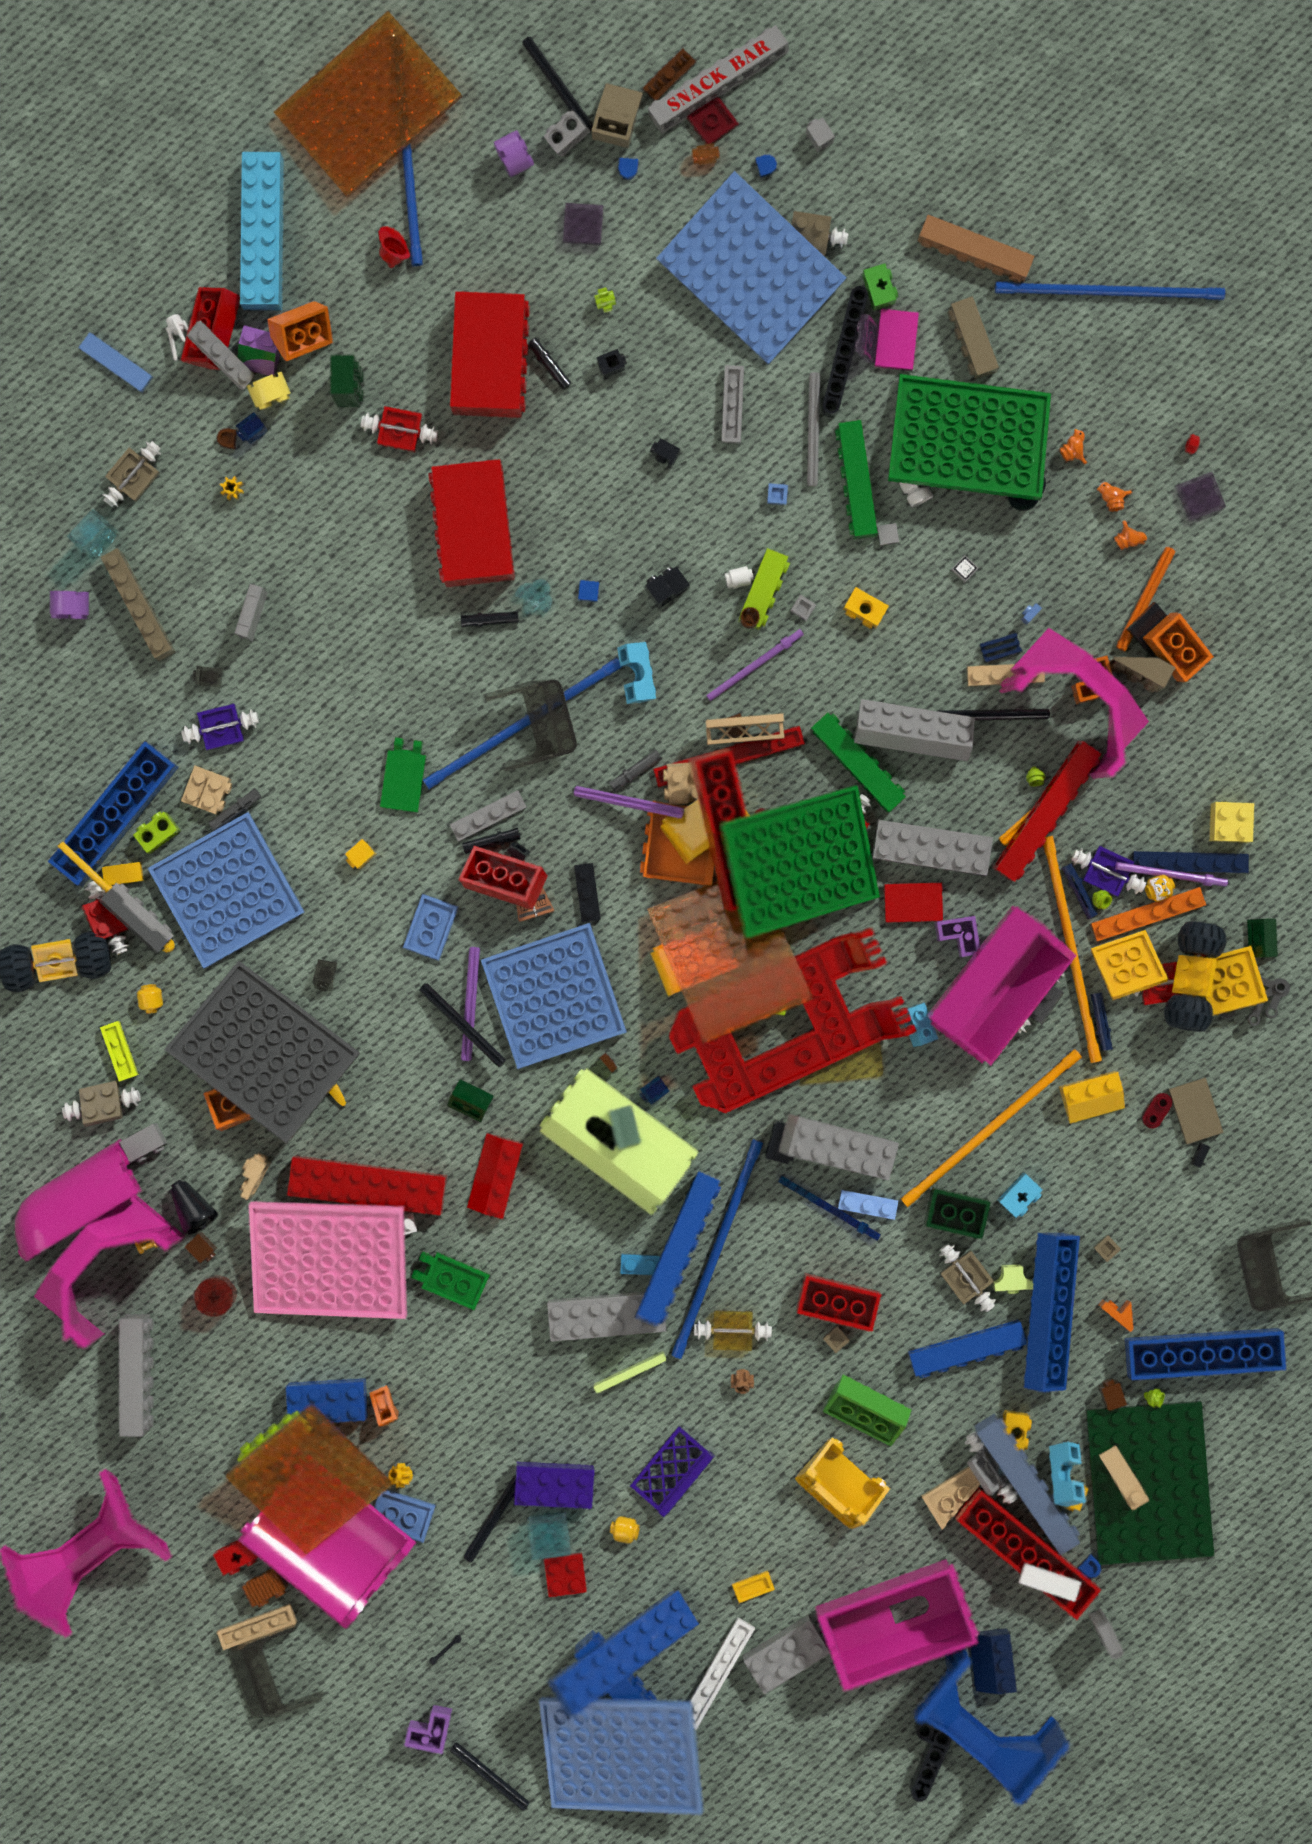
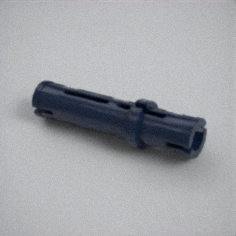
M1070 863L1062 867L1061 869L1069 882L1067 885L1069 888H1072L1086 919L1098 915L1082 884L1083 880L1079 878L1073 864Z
M1103 992L1090 994L1100 1050L1113 1049L1110 1038L1111 1028H1109Z

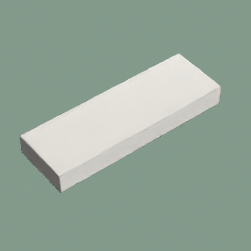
M1024 1563L1018 1581L1021 1584L1074 1602L1081 1585L1080 1581Z

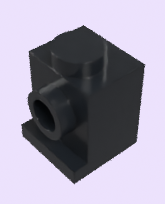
M618 349L596 357L604 379L625 370L627 361L624 354H620ZM615 362L616 366L611 368L609 364Z
M660 438L658 443H653L650 452L653 453L656 461L662 464L667 462L668 468L672 469L680 454V448Z

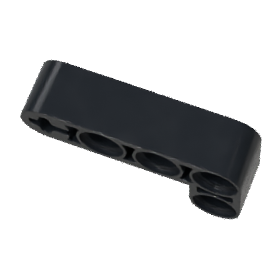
M916 1721L914 1727L917 1736L928 1743L910 1783V1792L915 1801L923 1802L930 1794L952 1739L946 1735L943 1740H939L937 1736L944 1732L925 1721L922 1723ZM926 1725L929 1727L926 1732L919 1731L921 1726ZM933 1751L939 1752L938 1756L934 1758L930 1757V1753ZM925 1769L931 1770L929 1775L925 1776L922 1774Z

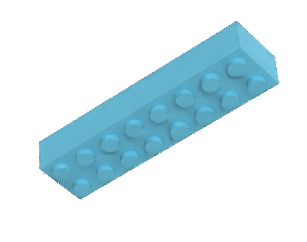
M242 152L240 305L244 310H282L284 159L280 152Z

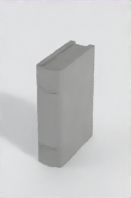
M253 584L249 585L234 633L239 638H245L253 642L268 594L262 587Z
M1099 1608L1097 1611L1089 1613V1618L1110 1657L1112 1659L1121 1657L1124 1651L1102 1610Z

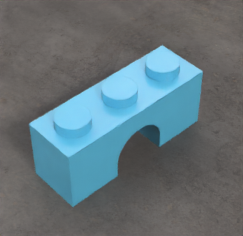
M646 642L629 643L617 647L620 666H628L635 673L634 682L624 685L627 704L648 702L656 699V689L653 684L652 668L650 667L649 650Z
M1064 1442L1049 1446L1055 1504L1069 1507L1086 1503L1084 1483L1070 1479L1071 1469L1075 1465L1081 1464L1080 1445Z

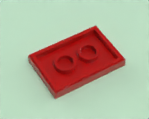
M942 883L884 884L885 923L943 921Z

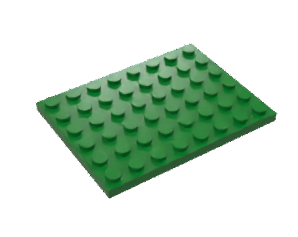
M900 374L888 481L1041 501L1051 393Z
M857 785L720 823L744 938H750L880 897Z

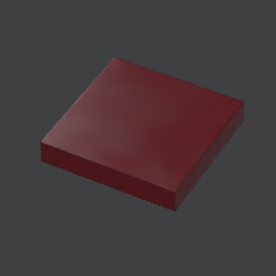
M719 96L699 109H695L686 118L708 148L739 125Z

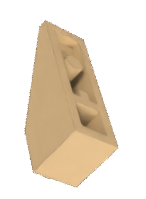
M1116 1446L1099 1455L1126 1503L1132 1510L1149 1501Z

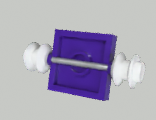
M230 704L198 712L197 715L201 728H198L195 724L190 729L184 726L182 737L184 742L187 741L190 745L191 740L195 739L199 742L201 736H203L205 747L208 751L244 742L241 726L246 730L249 729L250 725L257 728L259 718L257 712L253 713L252 709H250V714H245L242 711L239 718L236 705Z
M1098 846L1093 859H1091L1090 852L1087 854L1083 853V848L1079 851L1076 850L1072 856L1073 865L1079 863L1081 864V869L1089 866L1083 878L1084 882L1105 890L1116 897L1119 896L1124 883L1126 884L1127 891L1131 888L1135 890V895L1138 892L1141 893L1146 885L1144 877L1138 879L1136 873L1129 877L1130 872L1115 869L1116 862L1134 864L1133 861L1104 847Z

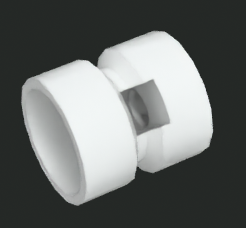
M899 483L902 491L908 494L907 500L911 508L926 502L934 496L929 486Z

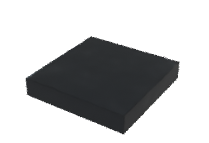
M1153 602L1127 628L1129 633L1151 657L1155 653L1143 637L1167 616L1156 602Z

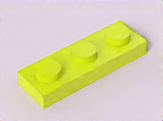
M120 1021L100 1027L119 1082L139 1075Z

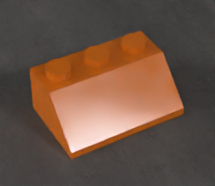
M315 301L267 319L270 338L285 361L292 360L333 343L328 307Z

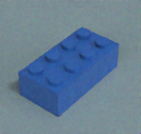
M366 1378L291 1382L286 1386L287 1414L291 1415L298 1411L310 1424L365 1421L368 1417Z

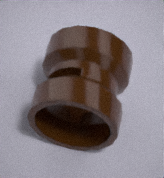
M753 607L745 608L740 616L741 625L747 629L756 627L760 619L758 610Z

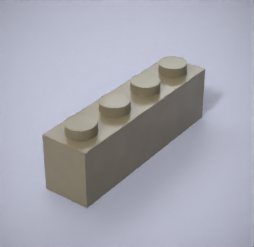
M973 296L952 303L949 307L948 317L951 322L954 321L956 327L954 333L957 340H961V352L963 357L968 359L969 364L967 367L970 375H974L976 380L997 372L999 366Z

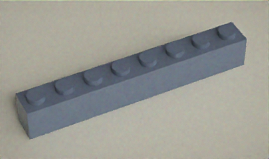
M995 1414L989 1416L975 1425L978 1436L1060 1555L1080 1544L1078 1529L1075 1525L1071 1526L1068 1520L1070 1519L1065 1510L1061 1511L1058 1505L1055 1504L1053 1495L1050 1496L1047 1491L1049 1488L1043 1479L1039 1480L1037 1469L1033 1464L1029 1465L1026 1461L1028 1457L1023 1449L1019 1450L1016 1446L1018 1442L1012 1433L1008 1434L1005 1430L1007 1426L1003 1419H998Z

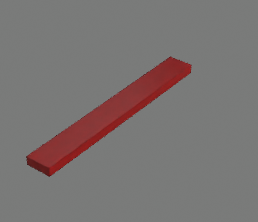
M797 726L784 730L783 739L748 741L709 753L724 749L732 750L734 762L737 765L805 745L801 728ZM777 732V733H773V734H771V735H779L780 733ZM691 758L675 763H690L689 759ZM667 765L653 769L658 788L667 785V781H664L663 770H667Z

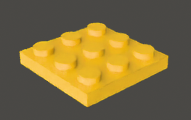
M1146 930L1091 948V953L1112 1000L1168 981Z
M1251 946L1222 953L1219 957L1213 958L1217 960L1211 996L1210 998L1205 997V1000L1210 1002L1212 1006L1213 1016L1268 1002Z

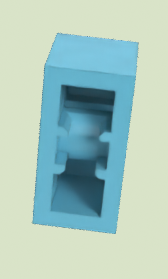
M925 1003L907 1008L909 1012L906 1015L909 1014L912 1019L904 1023L905 1027L913 1024L917 1030L909 1035L913 1047L922 1046L937 1040L938 1036L934 1026L930 1024L932 1021L927 1017L928 1010Z
M1022 1173L997 1201L1014 1217H1022L1028 1211L1027 1206L1031 1202L1035 1203L1042 1194L1040 1192L1042 1189L1027 1174ZM1019 1192L1024 1193V1200L1019 1199Z

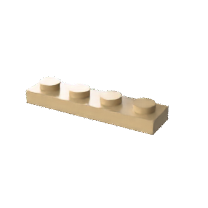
M1015 664L967 667L968 686L1000 685L1007 677L1014 675L1010 670ZM1038 673L1029 683H1044L1045 673Z
M290 1603L219 1629L217 1634L222 1648L225 1650L297 1623Z

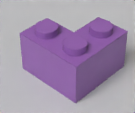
M975 916L934 922L937 941L956 938L959 957L972 956L979 949L980 943Z
M433 1705L429 1724L410 1720L404 1746L443 1754L452 1709Z

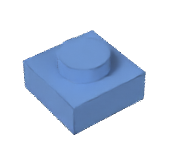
M769 483L767 504L786 505L788 485Z
M1037 603L1033 607L1029 605L1022 612L1024 617L1021 621L1027 625L1042 608Z

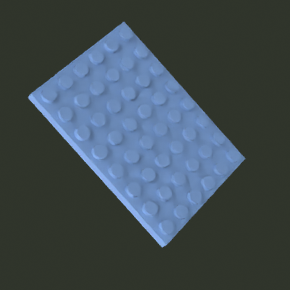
M735 171L656 258L767 364L777 356L846 280V277Z
M541 1697L539 1704L552 1808L679 1814L703 1813L692 1702L597 1699L578 1714L568 1716L557 1697Z

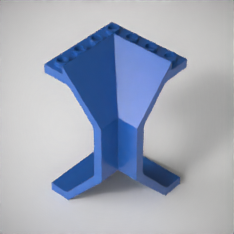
M963 1648L946 1654L947 1672L913 1712L915 1719L920 1723L925 1721L947 1734L990 1771L1008 1790L1012 1800L1017 1805L1023 1804L1029 1799L1034 1789L1042 1783L1043 1778L1048 1772L1053 1770L1060 1759L1059 1757L1067 1753L1068 1746L1070 1745L1057 1720L1052 1716L1034 1735L1006 1737L995 1735L960 1705L956 1681L972 1663L966 1649Z

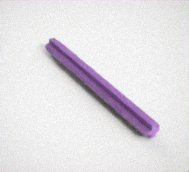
M576 786L574 789V796L676 818H682L684 814V809L680 807Z
M478 947L469 948L464 1019L473 1028L480 948ZM463 1034L461 1060L471 1061L473 1042Z

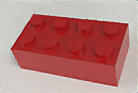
M474 846L458 880L465 889L533 910L548 875L540 866Z
M805 1273L796 1312L797 1314L873 1332L882 1294L880 1291Z

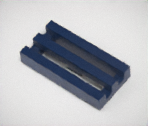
M1017 633L981 643L979 646L984 662H990L1022 652ZM1010 639L1014 640V642L985 650L987 646ZM1016 646L1014 650L987 657L989 653Z

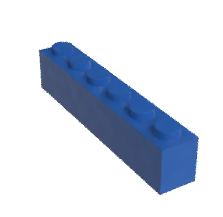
M1014 1320L908 1351V1355L915 1376L925 1378L930 1376L931 1372L937 1370L938 1373L948 1371L951 1366H965L968 1364V1361H983L986 1359V1356L992 1354L995 1357L1005 1354L1004 1351L1021 1350L1023 1345H1027L1021 1322Z

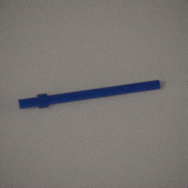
M781 1175L778 1182L855 1227L857 1232L865 1233L876 1241L880 1238L881 1234L868 1227L867 1223L859 1222Z

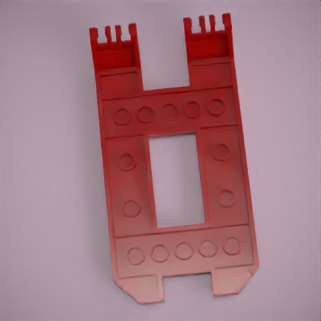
M872 928L839 935L678 1010L668 1036L677 1054L692 1047H695L709 1076L708 1079L692 1086L700 1105L728 1113L877 1042L906 1037L917 1031L913 1024L902 1029L899 1027V1025L907 1023L912 1019L909 1014L906 1015L909 1012L906 1007L895 1012L891 1009L904 1003L902 996L891 1000L869 1003L849 1012L836 984V980L851 973L877 969L887 963L883 956L873 961L869 959V957L877 955L882 951L880 946L875 947L879 944L876 939L865 944L862 943L863 939L874 935ZM800 998L814 1029L744 1061L730 1030Z

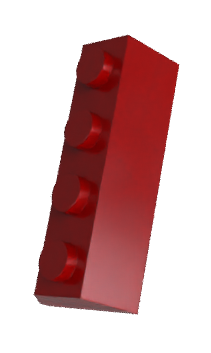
M199 287L187 334L197 321H202L228 348L239 308L240 296L226 288ZM186 336L180 361L207 369L220 370Z
M486 1133L467 1208L496 1218H504L523 1142Z

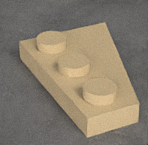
M968 1466L921 1495L942 1530L948 1521L955 1516L963 1503L980 1486V1483Z

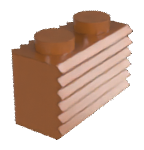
M271 1568L245 1582L242 1585V1589L252 1607L256 1605L262 1607L269 1602L268 1599L272 1596L278 1598L285 1594V1589H287L289 1584L286 1579Z

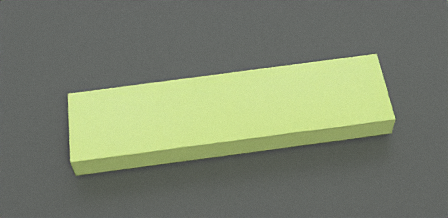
M662 1351L595 1383L593 1387L596 1393L602 1392L665 1362V1353Z

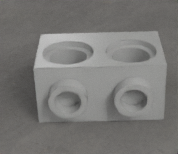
M573 110L564 113L560 118L561 121L556 125H551L544 135L547 142L561 157L591 132ZM573 121H576V128L574 130H570V124ZM562 134L561 142L556 143V136Z

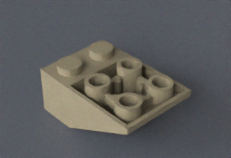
M606 83L591 131L592 139L629 148L643 92Z
M1114 657L1109 661L1113 672L1117 674L1122 672L1127 675L1129 681L1143 684V688L1151 693L1165 688L1175 670L1174 666L1159 658Z

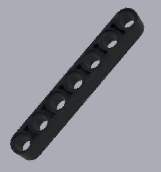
M863 286L854 287L850 294L822 405V413L828 418L835 417L841 405L868 297V292ZM859 293L863 296V299L856 300L854 295ZM856 312L859 317L853 319L849 316V313ZM851 330L854 336L847 337L844 332ZM843 348L848 349L850 354L844 356L840 353V350ZM842 367L845 373L838 374L835 368ZM837 385L841 391L835 393L830 387ZM829 403L834 404L836 409L829 411L826 405Z

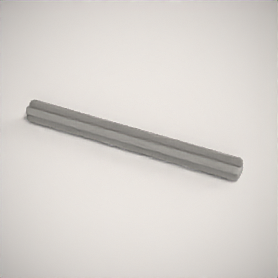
M810 373L807 485L810 487H815L818 484L819 373Z

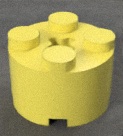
M282 371L277 373L278 377L272 374L253 382L254 387L251 385L246 386L255 408L259 407L260 410H264L267 407H271V402L277 400V403L290 399L289 394L291 392Z

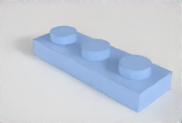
M841 1189L838 1209L895 1220L898 1200Z

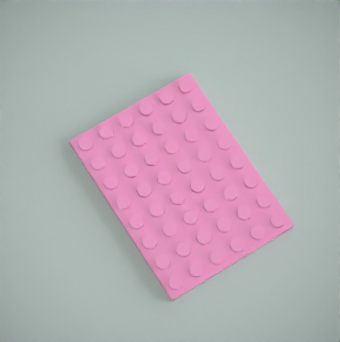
M250 1202L249 1219L254 1313L406 1319L404 1207Z

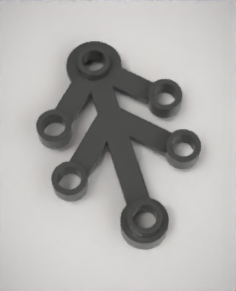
M1261 977L1263 985L1269 988L1265 990L1267 998L1273 996L1270 1007L1265 1011V1015L1267 1018L1273 1019L1278 1014L1277 1007L1280 999L1289 993L1290 985L1282 978L1271 981ZM1277 985H1282L1284 990H1278ZM1264 1003L1254 1006L1253 1012L1247 1020L1250 1026H1257L1259 1024V1016ZM1238 1010L1231 1011L1229 1014L1223 1013L1219 1015L1223 1019H1231ZM1268 1010H1274L1275 1015H1269ZM1251 1017H1255L1257 1019V1023H1252L1250 1020Z

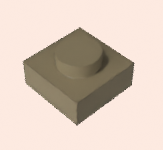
M1109 1235L1103 1237L1093 1247L1106 1262L1121 1250Z
M837 1325L823 1337V1340L835 1353L850 1341Z

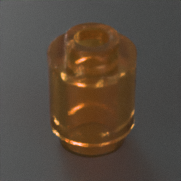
M714 143L692 148L693 163L699 166L717 163L716 159L720 158L719 147H715Z

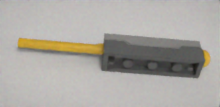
M63 841L57 846L106 892L99 902L155 954L163 947V952L169 953L173 951L175 943L171 939L174 936L171 934L172 929L165 923L162 925L157 921L158 917L151 910L147 911L142 907L144 904L137 897L133 898L128 894L130 891L122 883L120 885L116 883L114 886L109 885Z

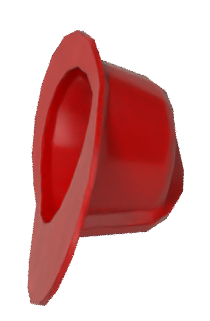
M389 226L381 227L378 231L381 243L379 255L387 262L389 268H394L395 265L401 264L403 260L409 259L410 253L404 237L397 230Z

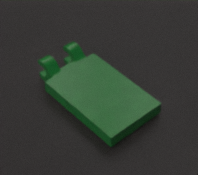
M395 737L394 751L388 750L380 807L418 813L427 757L421 755L423 742L414 740L413 751L404 750V739Z
M422 1251L419 1260L428 1263L425 1273L414 1269L411 1278L423 1282L422 1289L475 1310L490 1274L439 1252H436L434 1257Z

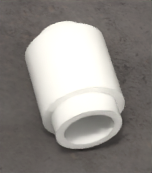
M747 566L729 570V573H725L728 588L733 587V589L748 586L754 580L752 570L748 569Z

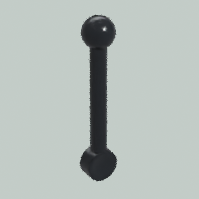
M455 1635L454 1640L435 1657L430 1658V1664L435 1665L437 1660L455 1643L461 1642L462 1637Z

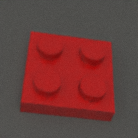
M582 1552L544 1557L548 1597L587 1593Z

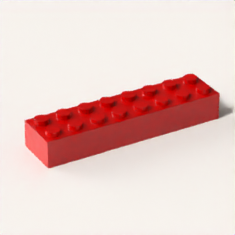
M724 749L691 758L689 761L724 909L732 912L738 910L720 823L745 817L747 813L732 750Z
M295 1155L292 1157L287 1196L363 1206L404 1207V1211L441 1215L443 1212L447 1175Z
M978 1487L955 1514L954 1517L961 1525L1020 1574L1024 1563L1080 1581L1081 1585L1075 1602L1042 1591L1074 1619L1078 1620L1101 1592V1589L1095 1582L1060 1555L994 1498L987 1495L982 1488Z

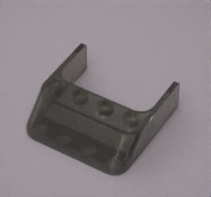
M558 680L528 681L483 694L486 702L519 692L524 698L536 742V750L530 756L503 763L502 766L505 772L566 755L576 749L577 741L563 688Z
M1300 1219L1260 1228L1238 1239V1254L1249 1302L1254 1310L1266 1311L1312 1300V1292L1296 1296H1288L1284 1293L1271 1238L1272 1234L1311 1225V1220Z
M298 1621L294 1625L233 1646L228 1651V1657L248 1713L254 1718L276 1717L320 1701L324 1695L323 1690L286 1704L282 1703L263 1651L265 1642L297 1630L299 1626Z

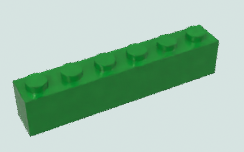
M862 421L838 423L837 429L834 432L836 441L840 443V448H837L838 459H842L843 467H840L841 478H845L843 495L848 499L845 509L846 515L850 516L851 523H848L849 535H853V540L876 537L878 532Z
M827 712L810 730L888 814L906 797L904 795L905 790L899 784L895 785L891 781L892 776L886 770L882 771L878 767L879 762L873 756L869 757L865 753L866 748L862 744L854 743L852 739L853 734L846 727L843 729L839 725L840 720L833 713L830 715Z

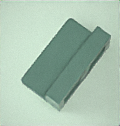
M632 1105L609 1110L618 1150L641 1143Z

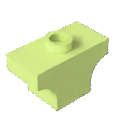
M1020 1264L1001 1265V1276L992 1283L993 1290L1008 1291L1009 1294L1019 1293V1290L1033 1289V1281L1025 1278L1023 1266Z

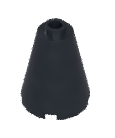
M178 1180L171 1185L170 1194L185 1235L187 1233L192 1235L207 1227L206 1223L209 1220L213 1222L218 1217V1212L187 1181Z

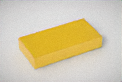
M141 862L102 867L103 880L109 885L144 881Z
M768 1570L732 1584L738 1603L775 1590Z

